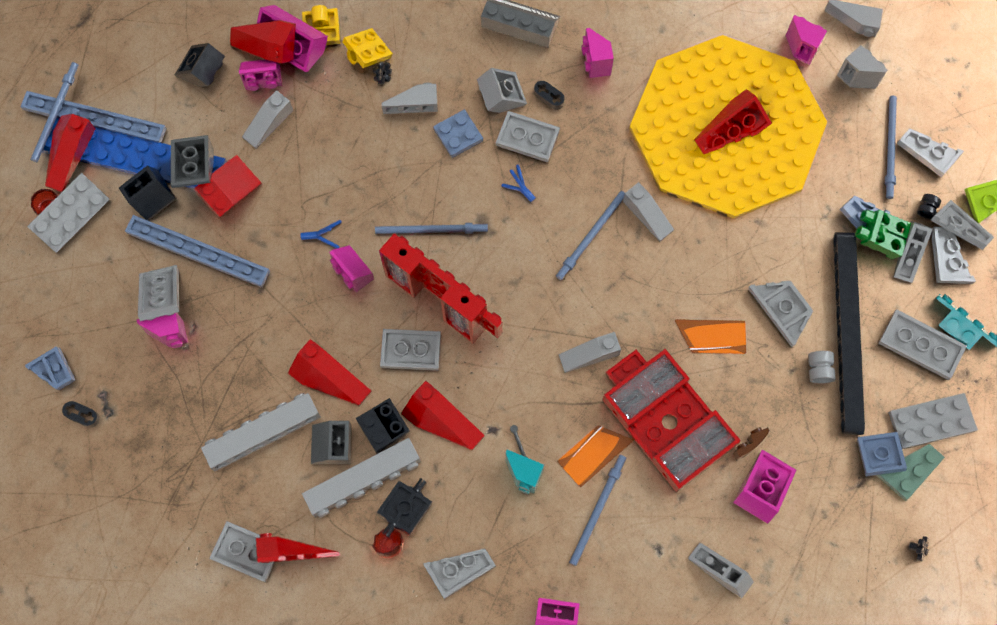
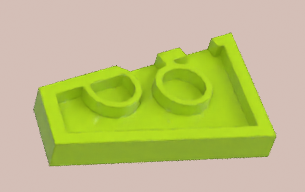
M997 180L964 189L974 220L977 223H980L997 211Z

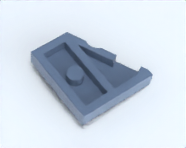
M853 196L839 210L858 228L859 226L866 227L867 224L860 220L862 211H877L879 209L875 207L876 205ZM884 210V213L890 214L888 210Z
M57 346L25 365L28 370L33 371L38 377L48 382L49 385L57 390L75 381L60 347Z

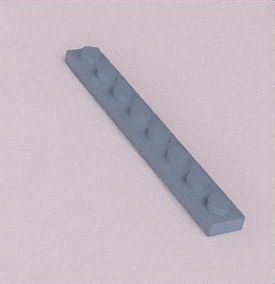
M26 91L20 107L25 111L49 116L56 98ZM64 100L57 118H60L62 115L75 114L90 120L94 127L158 143L162 142L166 131V126L66 100Z
M135 215L132 216L125 230L131 236L261 288L270 273V270L266 267Z

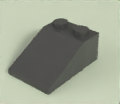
M203 135L171 140V187L177 188L210 183L214 165V149L209 136Z

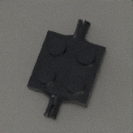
M420 478L414 487L407 486L401 481L397 482L376 514L388 523L382 532L384 536L386 535L389 538L394 529L401 530L409 536L412 534L432 505V501L421 493V490L427 483L425 480Z

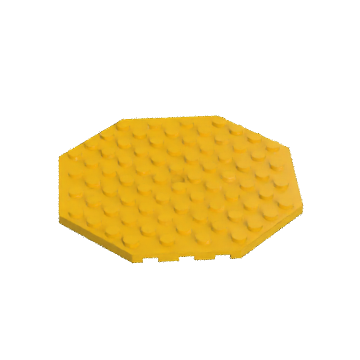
M721 35L656 61L629 129L661 192L678 196L677 198L691 203H698L703 205L702 207L715 212H722L727 214L728 217L735 219L802 191L827 120L794 60ZM747 89L756 95L772 124L755 136H747L739 142H731L723 148L703 154L694 139L732 99Z

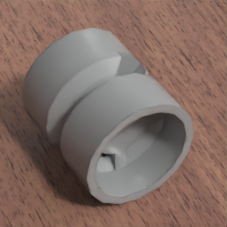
M815 351L808 354L809 366L812 367L809 370L810 382H834L836 380L835 369L831 367L834 365V353L831 351Z

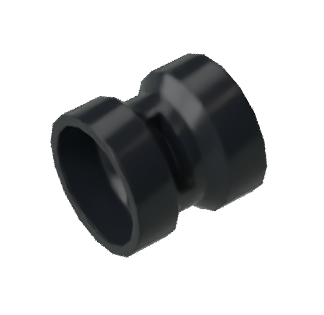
M924 194L921 200L922 205L918 207L917 214L922 218L931 220L937 214L936 209L940 207L941 199L933 194Z

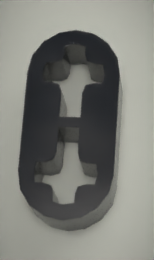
M538 81L534 85V95L552 109L558 110L563 107L565 97L562 92L546 81ZM544 87V88H545V92H544V91H541V93H540V92H539V88L542 89V88ZM553 98H554V99L560 98V101H559V102L556 101V102L554 103V102H553Z
M69 401L62 408V413L65 417L85 427L92 428L99 423L100 418L97 412L77 402ZM69 408L77 410L79 412L78 415L75 413L70 414ZM83 415L92 416L94 419L88 421Z

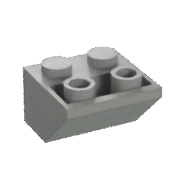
M861 45L844 60L837 76L851 88L876 89L888 70L882 62L872 56L868 49Z

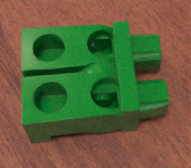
M880 209L877 211H862L860 220L867 224L866 227L859 226L855 233V236L862 240L861 245L886 254V257L890 259L901 257L906 244L904 239L908 237L911 223L884 213Z

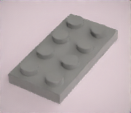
M81 173L27 227L57 253L110 199Z
M177 265L139 274L138 317L140 321L152 320L156 317L169 316L179 312V270Z
M897 309L894 311L878 343L947 380L952 378L967 345Z
M965 393L888 412L894 431L898 432L902 449L978 430Z

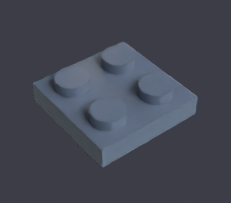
M465 109L433 126L435 133L451 158L483 142L482 135Z
M898 432L857 438L866 476L907 470Z

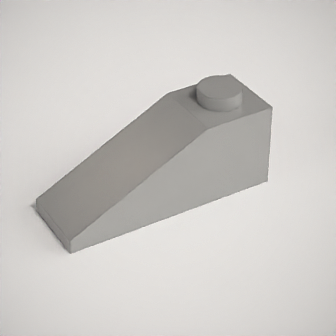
M829 0L825 7V12L856 33L867 37H875L880 29L883 9Z
M423 83L416 85L382 102L383 114L438 112L436 84Z
M276 90L262 105L242 138L257 149L293 111L291 102Z
M639 182L624 194L623 202L659 242L674 231V228L653 197Z
M910 221L909 234L907 239H904L906 244L903 255L898 257L893 277L912 283L933 229Z
M613 332L559 354V358L564 372L567 373L620 355L621 348L616 334Z
M702 543L697 545L688 558L717 582L743 598L754 583L748 572Z

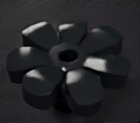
M378 62V67L373 68V73L376 74L374 81L383 85L385 81L389 82L391 80L389 76L392 74L391 64L388 62Z
M927 536L919 539L918 543L910 542L909 550L916 551L918 554L917 561L922 562L925 559V555L927 556L929 553V549H927L929 537Z

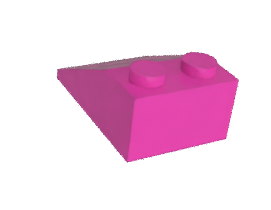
M761 450L733 503L768 524L779 512L797 470L766 451Z

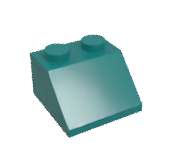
M507 449L505 461L515 485L519 487L518 490L525 494L535 493L543 474L544 464Z

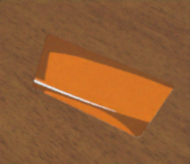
M675 319L692 353L746 354L745 321Z
M598 425L557 462L578 486L582 487L634 440Z

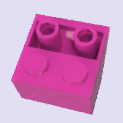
M794 15L786 33L793 57L810 65L822 44L827 30L823 29L820 25L807 21L803 17Z
M586 28L585 36L582 37L583 45H581L582 55L586 57V61H584L585 71L589 72L590 78L610 76L614 60L611 42L592 29Z
M266 59L241 62L239 74L246 90L256 91L260 88L274 89L277 86H282L279 63Z
M350 245L329 252L331 256L329 261L333 265V270L337 275L341 274L344 279L343 282L349 289L353 288L357 293L374 280L373 273Z
M538 598L535 625H577L580 604Z

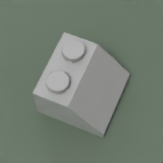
M490 68L477 79L488 111L501 113L527 104L516 72Z

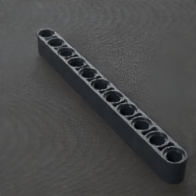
M835 232L833 251L842 434L863 435L865 431L856 236L855 233Z

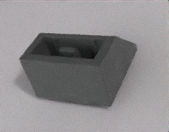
M326 421L312 425L311 464H351L352 425L350 421Z

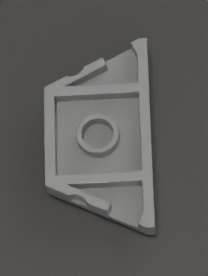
M791 281L772 282L755 286V284L750 285L748 290L789 345L793 347L813 313L812 308Z

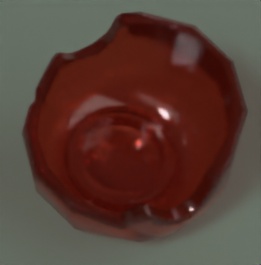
M51 189L36 191L31 197L32 210L39 215L58 195Z
M382 529L374 536L372 547L379 556L386 559L394 558L399 555L403 548V536L398 530L394 529L389 538H387L386 535L382 534L384 531Z

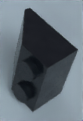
M209 43L192 45L174 75L199 87L209 86L214 81L216 71L222 67L225 55Z

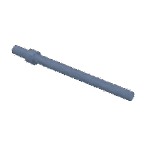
M72 62L67 74H64L63 84L30 159L33 162H38L69 87L75 81L74 76L79 66L77 63Z
M894 95L889 97L887 175L885 176L884 183L886 185L887 199L894 198V185H896L894 173L897 96Z
M620 191L572 255L565 259L562 268L556 274L559 280H562L567 272L574 268L577 259L622 202L625 192Z
M465 223V225L375 226V234L444 232L473 234V232H488V224Z
M619 455L614 467L610 469L606 485L569 561L574 566H577L612 488L622 474L620 471L626 461V457L623 455Z

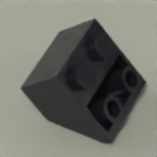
M148 165L119 187L127 202L147 221L177 199L159 171Z
M390 398L356 418L376 454L396 445L410 432Z

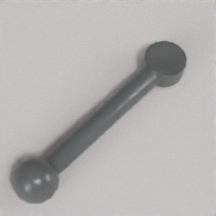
M512 425L510 431L514 433L521 455L527 457L517 433L518 427Z

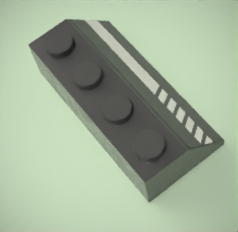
M487 0L481 15V27L549 48L560 16L510 0Z

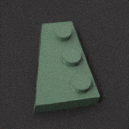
M930 444L904 457L907 466L906 471L876 476L902 499L907 501L945 458Z

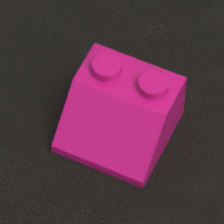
M178 313L156 317L152 320L140 321V319H136L138 325L148 335L168 347L179 348L183 344L188 343L185 324Z

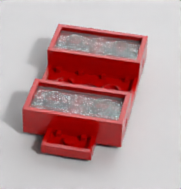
M394 233L379 250L385 276L413 298L424 287L441 300L444 322L474 344L485 329L497 339L503 333L502 318L495 312L490 313L487 310L486 300L479 294L474 295L470 292L471 289L462 282L460 284L455 280V276L447 270L444 272L440 269V265L435 260L427 259L422 250L410 246L409 241L401 235L399 237Z
M636 349L606 371L605 374L615 387L604 394L603 402L675 492L682 489L740 443L741 440L716 410L712 412L688 383L690 378L666 349L648 362ZM664 416H674L677 420V426L674 429H666L662 424Z

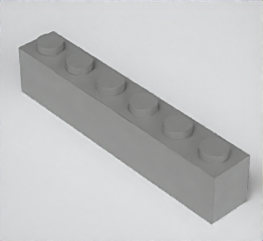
M301 393L295 396L293 401L281 403L271 412H263L258 416V419L246 421L240 425V428L228 430L223 433L222 437L205 442V446L201 447L210 468L215 472L321 418L309 393Z
M407 438L307 490L302 495L312 515L322 518L330 513V509L334 507L337 509L341 508L351 498L358 499L364 496L365 491L370 488L375 490L383 485L382 482L388 479L394 480L401 476V472L417 468L419 466L418 463L421 461L412 442Z

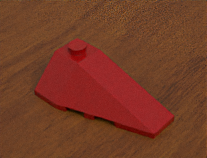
M277 20L231 27L230 45L263 59L282 64L294 60L296 24Z
M746 89L732 99L694 141L701 152L707 154L723 148L731 142L736 143L747 136H755L770 126L772 122L756 95Z
M75 114L62 115L52 136L45 182L47 188L61 193L65 190L95 131V127L90 120Z
M311 339L297 353L288 371V374L301 385L335 396L357 406H360L372 392Z
M427 381L414 392L401 412V415L415 427L445 438L469 450H473L485 437L475 425Z
M272 533L260 534V538L255 539L257 564L340 556L338 551L277 536L272 537Z

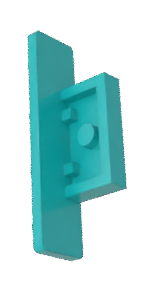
M939 294L936 297L937 300L951 310L939 323L942 329L957 341L967 345L966 348L968 350L982 336L997 347V335L994 332L988 333L984 330V324L977 319L973 321L969 318V313L961 306L959 308L952 304L954 301L946 294L943 296Z

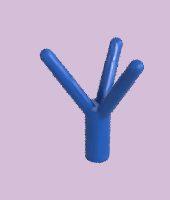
M517 164L518 176L512 169L510 173L520 187L504 183L501 186L520 191L530 202H533L536 197L525 186L520 166Z
M339 220L319 231L301 233V240L318 239L337 249L339 245L320 235L331 231L333 227L341 224L342 221Z

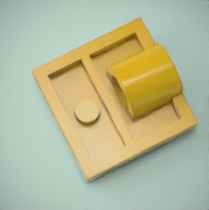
M316 5L311 8V11L302 12L303 22L328 36L326 45L341 44L337 8L327 9L324 5Z
M373 28L344 37L342 41L348 49L347 57L350 63H359L362 68L391 59L393 55Z

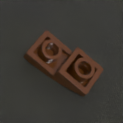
M759 427L750 432L751 435L747 438L749 445L747 442L742 443L736 447L737 450L733 453L736 461L751 453L765 439L770 431L768 427L763 430Z

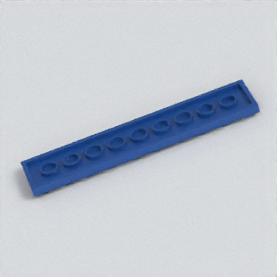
M60 118L55 120L42 151L43 153L50 154L53 131ZM95 127V131L80 162L134 175L148 165L157 169L165 182L171 183V145ZM214 156L212 173L227 162L226 158ZM197 185L184 186V187L194 189Z

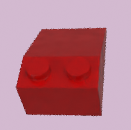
M236 155L212 173L210 183L197 185L194 188V192L220 219L256 189L261 182Z

